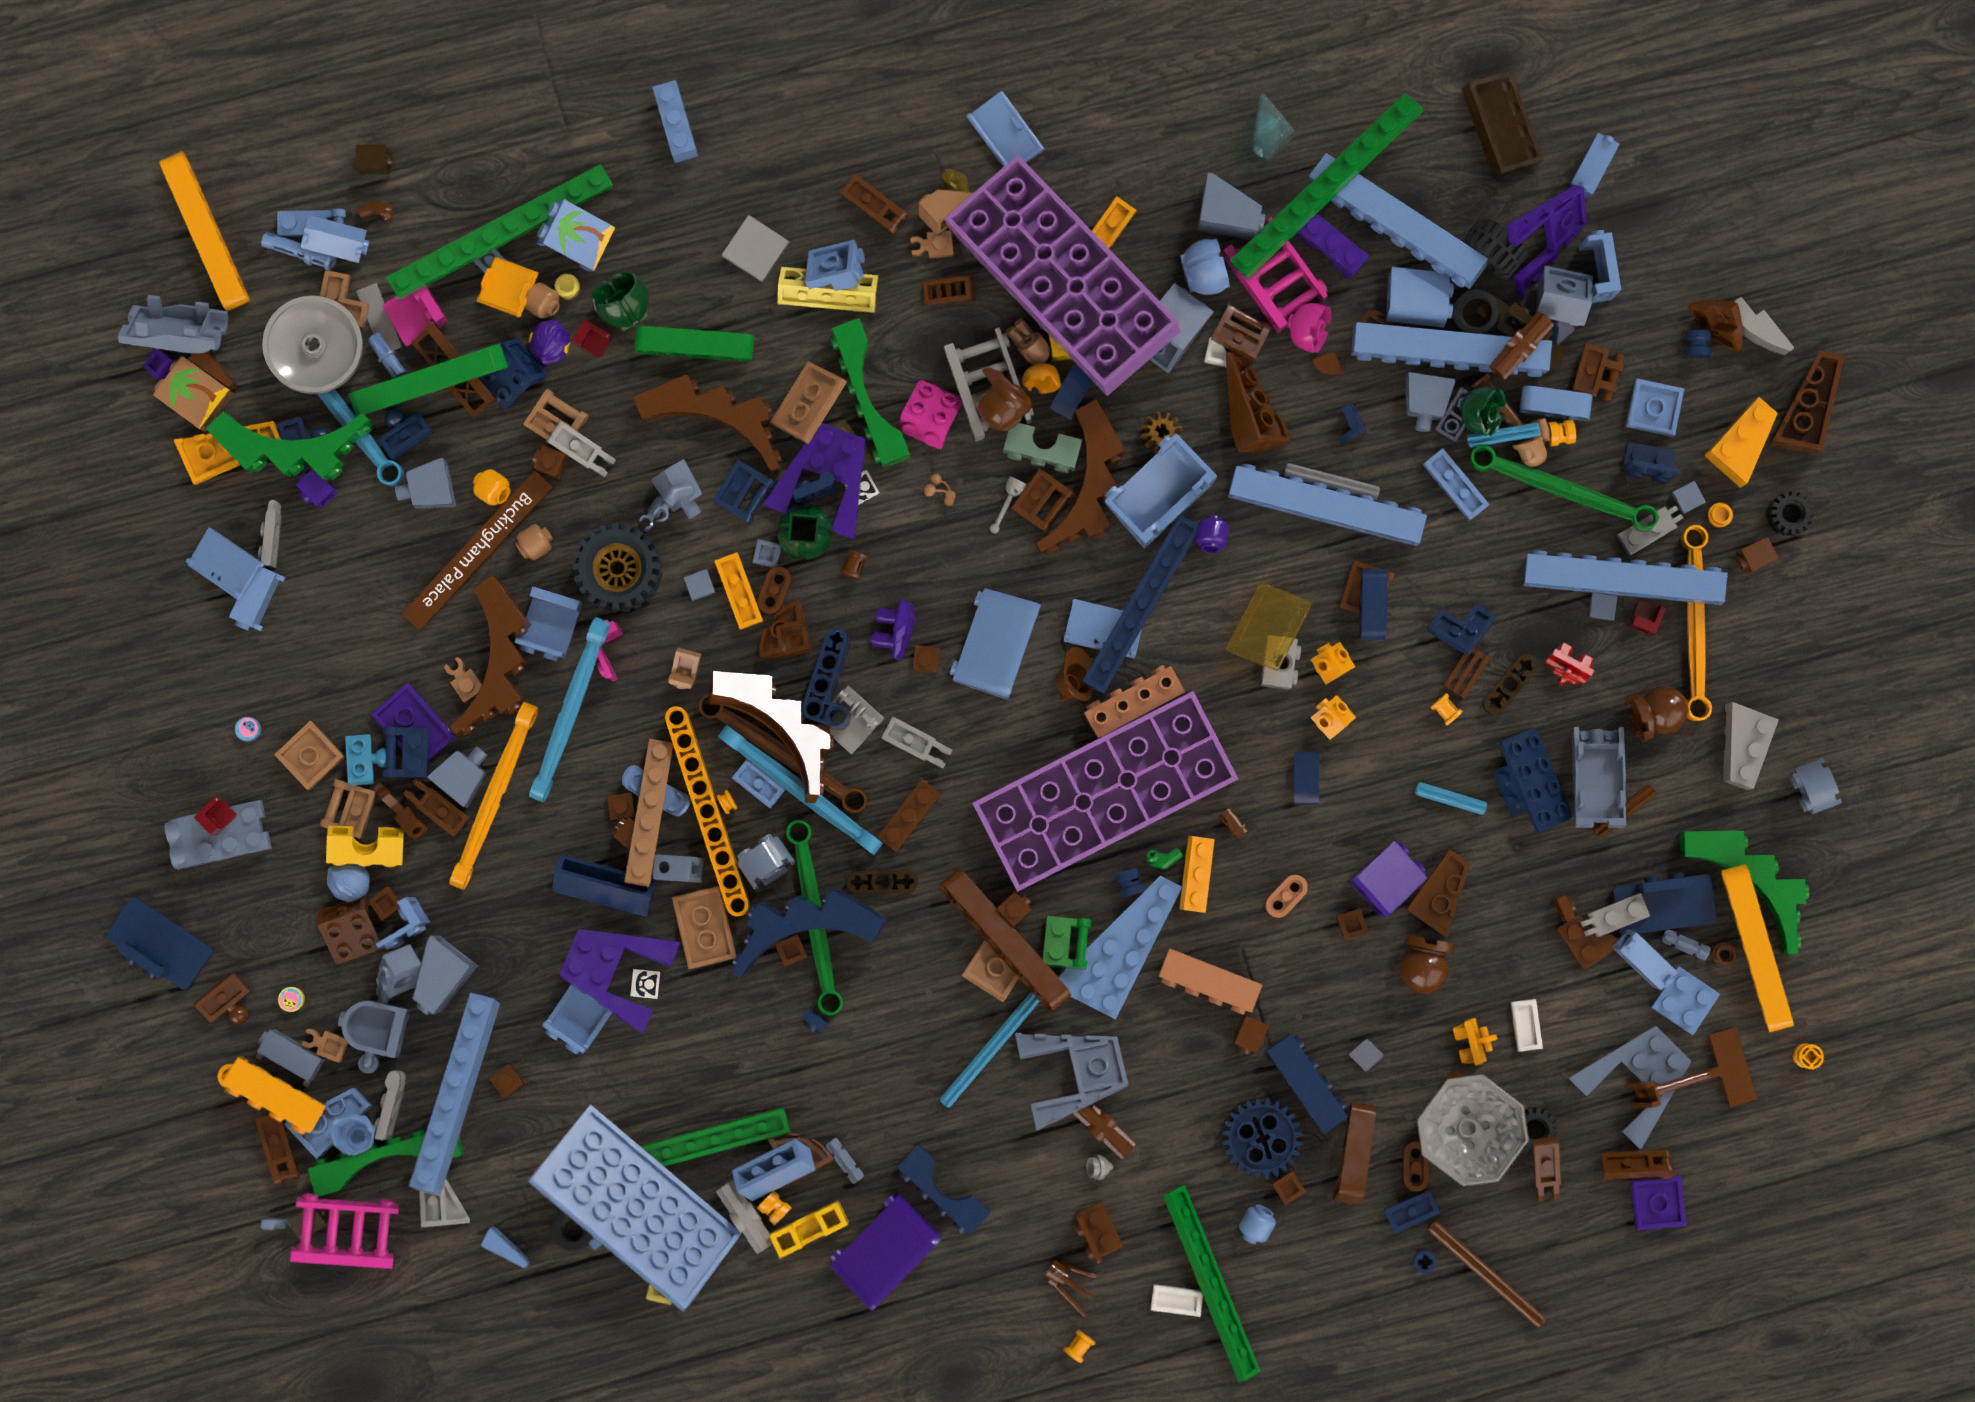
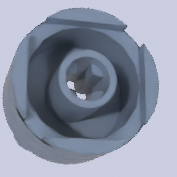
M1823 758L1794 768L1793 774L1789 776L1793 788H1799L1802 797L1799 798V802L1803 811H1810L1812 815L1842 803L1841 799L1836 800L1835 794H1838L1839 790L1829 767L1823 768L1821 763L1825 762Z
M768 834L758 841V846L752 850L747 848L737 856L739 858L737 865L754 890L759 889L757 884L763 882L766 886L788 871L786 865L789 862L792 866L795 863L779 837H772L771 834Z

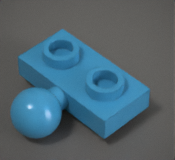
M370 734L345 736L349 786L374 784L373 764L385 768L386 748L379 749L376 754H372Z

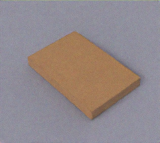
M808 361L770 424L809 444L847 382L843 378Z
M719 886L672 897L688 969L734 959L737 956L724 899Z

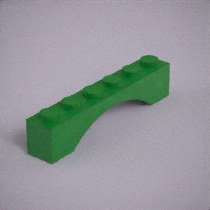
M860 318L833 327L834 335L830 336L834 350L839 349L842 358L838 359L842 372H848L850 381H847V386L850 394H856L859 403L855 404L859 418L864 417L867 426L863 427L867 440H873L875 449L871 451L876 464L881 462L882 467L885 468L910 459L902 432L891 426L878 414L866 394L863 367L869 344Z
M425 1130L411 1133V1139L404 1141L401 1140V1137L386 1140L387 1145L380 1148L377 1147V1143L372 1144L368 1151L360 1154H338L339 1159L330 1162L329 1157L314 1161L315 1166L308 1168L314 1194L319 1197L345 1189L351 1179L362 1168L380 1158L393 1155H413L419 1157L426 1135ZM460 1136L452 1158L464 1154Z

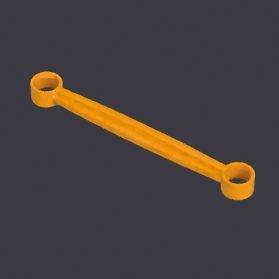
M1692 525L1682 532L1680 541L1682 546L1688 550L1687 565H1694L1696 570H1703L1701 548L1708 542V533L1702 526ZM1690 530H1696L1701 534V545L1694 547L1687 542L1686 537ZM1687 602L1688 664L1691 698L1687 700L1689 708L1688 719L1697 722L1707 719L1712 712V705L1705 697L1704 603ZM1694 700L1702 701L1706 707L1705 714L1700 718L1695 717L1690 711V705Z
M523 702L518 711L515 728L492 776L460 862L457 863L452 872L449 885L464 890L470 881L473 865L499 809L501 798L506 792L528 730L532 728L539 710L537 706Z

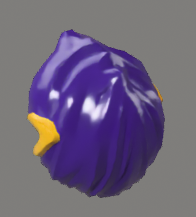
M557 320L543 321L537 324L534 332L530 334V350L537 361L543 367H547L550 364L561 361L568 353L570 334L563 324Z

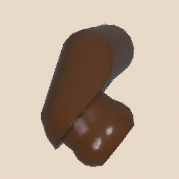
M373 201L357 208L362 220L374 214L381 216L385 222L392 220L394 217V213L391 211L392 207L380 201Z

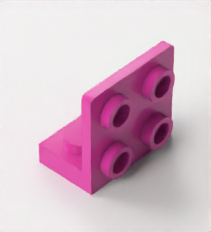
M427 286L401 300L395 297L382 306L407 347L412 345L411 341L425 331L424 327L430 322H433L438 329L449 323Z

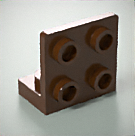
M366 895L351 902L344 901L318 910V927L336 964L382 949L376 946V943L381 940L368 915L369 902Z
M1103 1201L1075 1213L1077 1219L1073 1222L1079 1236L1085 1235L1087 1242L1084 1243V1247L1090 1260L1095 1258L1098 1264L1102 1262L1101 1257L1123 1247Z

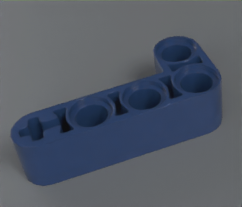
M840 628L829 630L825 636L802 705V712L809 721L822 726H830V728L835 730L846 729L851 720L850 714L844 707L832 703L851 646L850 638ZM841 637L843 642H838L836 645L833 642L834 639L838 640ZM829 659L836 660L835 667L825 669L826 661ZM821 682H827V690L822 693L817 692L818 685ZM814 705H819L820 712L815 716H811L809 714L810 708ZM837 712H842L844 715L842 721L833 723V715Z

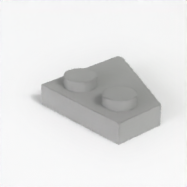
M445 1179L440 1196L419 1190L421 1227L470 1223L469 1216L447 1179Z

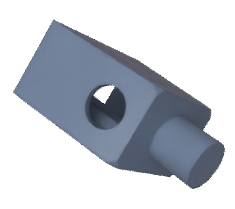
M1409 372L1405 380L1406 414L1417 417L1415 430L1430 432L1432 420H1441L1445 414L1455 379Z
M444 458L434 460L406 472L408 484L395 486L398 501L411 498L413 506L417 509L456 507L448 463Z
M477 746L468 757L464 753L456 751L429 774L428 778L460 805L468 808L487 776V772L479 767V765L488 755Z
M655 855L652 868L653 879L702 883L704 858Z

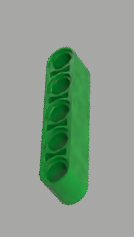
M637 326L634 352L647 355L751 362L753 361L755 336L743 333Z

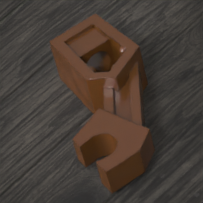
M381 782L373 788L381 796L380 799L397 813L394 819L405 833L414 840L418 839L428 829L420 817L409 806L405 808Z

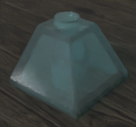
M1263 93L1260 95L1255 109L1252 139L1254 145L1252 147L1259 157L1264 156L1268 161L1290 143L1295 130Z

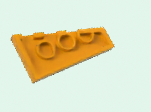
M273 421L244 426L254 433L273 439H282ZM211 434L174 439L189 476L195 485L240 465Z

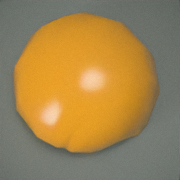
M1035 364L1027 368L1022 377L1023 386L1027 387L1028 391H1031L1032 387H1036L1041 394H1046L1059 390L1061 387L1059 373L1050 364Z

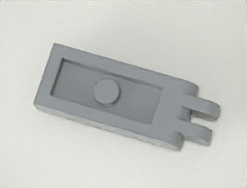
M271 500L268 503L265 522H262L260 531L263 537V546H260L258 550V560L268 568H276L280 536L281 504L275 500Z
M1677 506L1669 510L1666 507L1658 510V522L1648 532H1640L1631 526L1616 535L1629 556L1676 529L1678 527L1676 522L1684 518L1682 514L1675 518H1672L1670 515L1679 510ZM1650 515L1638 523L1641 526H1650L1653 524V516Z
M1641 893L1588 913L1589 919L1580 923L1582 927L1592 924L1593 928L1584 931L1585 936L1595 933L1596 937L1650 917Z

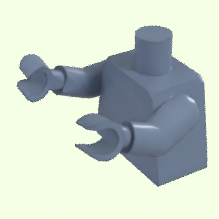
M684 459L651 479L660 496L656 497L647 510V515L640 517L638 524L642 521H647L649 526L644 531H650L654 518H657L661 512H663V517L656 522L667 520L669 508L674 512L682 507L688 519L701 513L694 499L702 495V492Z

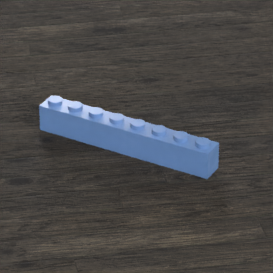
M1326 153L1309 175V184L1335 158ZM1360 174L1355 176L1331 199V202L1340 208L1344 206L1349 209L1351 215L1357 220L1363 221L1364 219L1370 223L1371 228L1377 233H1385L1390 236L1391 241L1401 248L1405 246L1411 250V254L1418 260L1423 261L1425 259L1431 263V267L1438 273H1446L1451 276V280L1460 287L1466 286L1470 289L1487 266V257Z
M1356 322L1353 327L1351 355L1357 356L1358 360L1370 361L1373 357L1381 358V361L1385 363H1396V360H1404L1408 365H1420L1421 362L1430 363L1431 367L1443 368L1446 364L1454 365V369L1469 370V367H1477L1480 372H1492L1489 366L1506 348L1505 345L1512 337ZM1540 340L1537 344L1538 347L1524 362H1521L1510 375H1516L1519 371L1527 372V376L1542 377V374L1547 373L1550 370L1552 341Z
M1249 464L1236 466L1228 493L1229 498L1413 546L1420 544L1427 515L1421 514L1422 510L1418 508L1407 507V510L1398 508V504L1395 502H1375L1374 497L1361 494L1360 497L1350 495L1351 492L1345 489L1337 488L1336 491L1326 489L1327 485L1313 482L1312 485L1303 483V479L1299 477L1289 476L1288 479L1279 477L1280 473L1276 471L1265 470V473L1256 471V467Z
M1533 550L1532 554H1527L1523 586L1722 605L1725 602L1727 573L1721 572V568L1706 567V571L1696 570L1694 565H1681V568H1673L1670 563L1657 562L1656 566L1646 565V561L1631 560V563H1621L1620 558L1610 557L1606 558V561L1596 560V556L1582 555L1581 559L1572 558V554L1557 553V556H1548L1546 551Z
M474 993L469 995L411 1179L410 1187L438 1196L441 1195L499 1010L500 1003L493 998Z

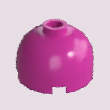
M1308 303L1297 309L1295 314H1291L1287 327L1290 329L1293 343L1305 351L1319 352L1328 336L1325 326L1326 323L1331 324V309L1321 304Z

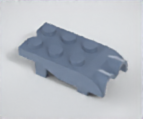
M148 295V307L133 305L128 314L129 324L123 325L118 334L119 343L186 353H204L209 350L217 351L220 347L221 336L227 332L228 311L209 309V303L196 302L195 306L179 304L162 308L160 296Z
M1574 727L1572 762L1575 828H1593L1594 823H1607V828H1625L1626 768L1624 727H1619L1615 731H1604L1602 729L1580 731L1579 727Z
M262 800L230 806L237 813V817L217 836L210 835L194 819L196 814L172 819L165 823V834L170 845L169 852L173 867L180 870L272 849L269 832H263L261 818H265Z

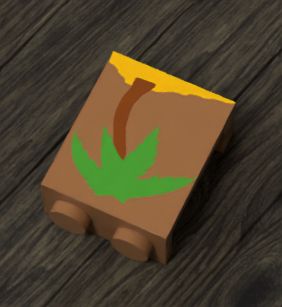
M182 356L172 363L166 378L161 379L156 384L153 396L206 433L208 431L206 427L221 414L235 394Z

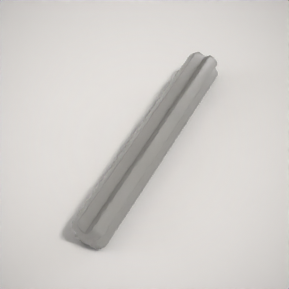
M1290 463L1286 465L1284 476L1287 478L1289 476L1299 477L1306 483L1318 482L1327 485L1329 489H1345L1350 491L1352 495H1368L1374 497V500L1378 498L1380 488L1375 485Z

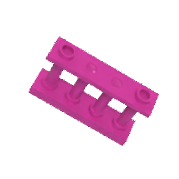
M1270 217L1269 219H1267L1265 225H1267L1273 218ZM1289 241L1281 247L1282 250L1273 255L1249 279L1231 265L1230 260L1241 250L1239 248L1235 249L1231 244L1223 250V258L1268 321L1273 324V328L1277 333L1286 328L1288 324L1286 321L1288 319L1287 316L1315 297L1321 303L1326 300L1328 296L1326 292L1328 290L1325 284L1320 279L1316 280ZM1288 257L1296 269L1271 287L1263 289L1258 282L1260 280L1259 277ZM1303 277L1310 289L1285 307L1277 308L1272 302L1274 296Z
M303 1194L302 1197H297L296 1207H304L300 1244H297V1247H292L290 1262L392 1269L393 1253H389V1250H386L390 1213L398 1214L399 1204H394L393 1200L380 1199L379 1203L319 1199L318 1195ZM314 1208L329 1209L326 1245L323 1246V1249L312 1248L313 1245L310 1244ZM339 1210L355 1211L351 1247L348 1250H338L336 1246ZM365 1212L380 1213L377 1246L373 1252H365L361 1248Z

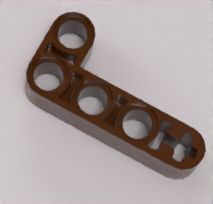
M1357 1102L1350 1103L1340 1172L1333 1191V1201L1358 1206L1363 1200L1376 1118V1106Z

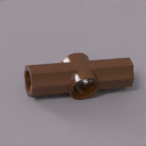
M1538 311L1525 327L1505 345L1506 348L1492 361L1489 366L1492 373L1503 381L1506 380L1514 369L1538 347L1537 344L1552 329L1554 324L1551 319Z
M1094 1103L1072 1113L1086 1125L1085 1128L1101 1143L1104 1142L1121 1159L1127 1156L1136 1145L1134 1140L1118 1127V1123L1103 1109L1100 1110Z

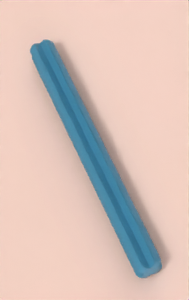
M1031 992L942 1095L940 1102L948 1108L953 1105L1038 1005V999Z

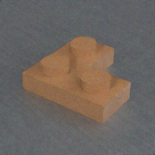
M325 270L320 296L332 299L344 306L355 318L359 328L365 329L370 305L346 299L351 276Z

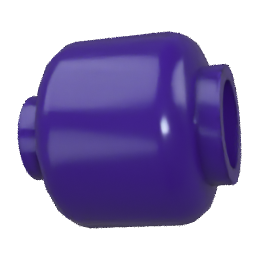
M1210 515L1206 519L1201 520L1198 523L1196 544L1206 553L1214 554L1220 552V550L1227 546L1228 524L1216 515Z

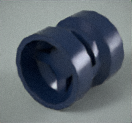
M1687 331L1686 340L1689 342V347L1686 348V357L1696 359L1711 357V349L1708 344L1711 340V331Z
M1138 868L1114 875L1116 882L1121 887L1119 891L1121 898L1145 891L1143 884L1138 879L1140 875Z

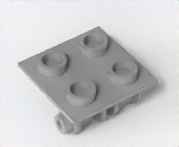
M847 686L844 691L842 690L837 695L833 703L841 705L850 714V724L844 730L830 728V735H833L834 739L852 755L885 718L850 686ZM837 712L833 715V723L842 721L844 716L842 712Z

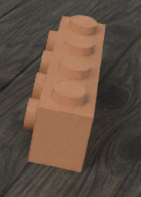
M1162 665L1151 671L1152 677L1146 680L1140 677L1129 683L1131 688L1122 692L1121 688L1108 694L1109 700L1103 703L1097 700L1086 706L1088 711L1084 712V716L1096 738L1099 739L1184 694L1185 691L1171 666L1165 668Z
M1170 948L1167 950L1158 976L1163 978L1161 982L1173 988L1176 987V984L1186 987L1184 991L1196 997L1199 996V993L1209 996L1207 1001L1222 1006L1223 1002L1231 1004L1232 1011L1245 1015L1246 1011L1252 1013L1262 984Z

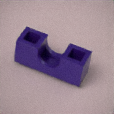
M1318 214L1295 234L1298 239L1312 250L1316 248L1326 254L1332 261V266L1350 281L1369 257L1367 253Z

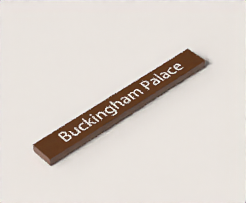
M534 471L406 608L402 615L419 631H422L554 487Z

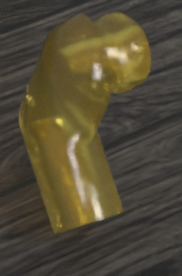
M946 169L943 172L942 178L947 184L955 187L958 192L970 193L968 180L964 174L955 169Z

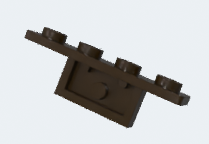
M1491 294L1496 298L1501 309V317L1496 329L1506 337H1513L1533 318L1530 315V310L1525 306L1514 303L1509 307L1495 295ZM1484 301L1476 313L1488 322L1491 316V308ZM1549 331L1541 340L1552 341L1549 337L1553 332ZM1552 341L1550 371H1554L1567 354L1554 341Z

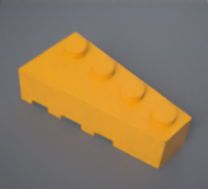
M243 1056L238 1057L222 1082L223 1085L227 1086L225 1091L235 1097H238L240 1094L248 1098L247 1103L258 1110L261 1107L271 1111L269 1116L279 1122H282L283 1119L291 1122V1128L304 1135L305 1132L311 1133L327 1106L298 1089L295 1090L282 1079L272 1077L268 1071L260 1066L251 1065L248 1063L249 1060Z

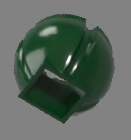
M627 271L611 275L609 282L603 280L592 293L594 309L599 317L611 326L622 328L623 332L648 317L646 311L649 304V295L645 285L634 273Z
M804 504L793 506L781 516L778 522V527H780V532L777 533L779 543L788 555L796 559H800V557H805L806 560L817 558L828 549L832 542V537H830V532L833 530L831 521L827 514L815 505H810V507H805ZM794 519L817 521L815 542L792 540Z

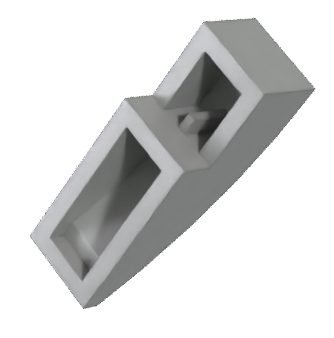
M1742 297L1734 301L1738 303L1740 309L1743 336L1755 344L1781 355H1786L1794 349L1793 345L1765 310L1755 315Z

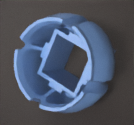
M1217 239L1197 241L1183 255H1180L1190 292L1195 291L1199 294L1214 295L1230 287L1224 259L1219 255L1221 250Z

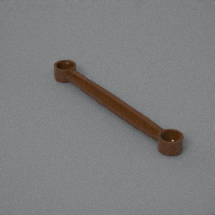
M709 694L704 695L700 699L698 707L704 717L719 719L746 740L800 775L799 768L784 743L720 705L719 712L716 715L706 714L703 711L702 705L709 698ZM824 770L820 772V780L824 782V790L842 800V804L847 811L859 813L866 808L867 796L862 790L856 788L849 789ZM849 793H860L864 798L863 806L856 810L850 809L846 804V798Z

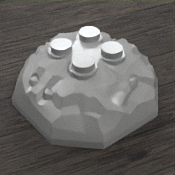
M1484 1075L1447 1079L1417 1119L1422 1155L1463 1186L1499 1181L1528 1142L1523 1105Z

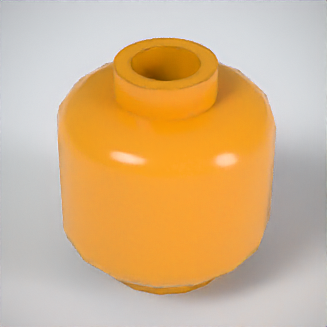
M491 469L480 472L475 476L473 491L476 497L492 506L502 504L507 500L510 495L507 478Z

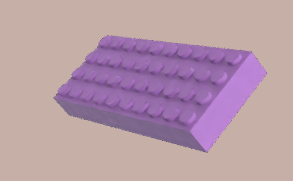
M1019 155L945 218L949 230L1107 396L1181 332L1179 321Z
M1194 691L973 802V806L1018 892L1238 780V777Z

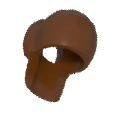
M989 367L984 368L982 371L993 386L979 401L977 406L978 412L990 428L996 431L1011 430L1021 421L1025 414L1029 413L1032 408V402L1021 387L1009 382L1000 371Z

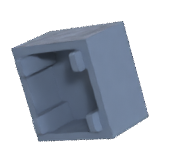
M1545 266L1537 288L1536 313L1539 311L1552 320L1570 323L1573 326H1585L1593 302V276Z

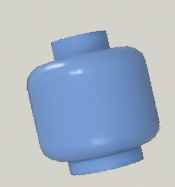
M1262 1205L1249 1207L1239 1223V1229L1243 1233L1242 1237L1252 1244L1265 1242L1276 1225L1273 1212Z

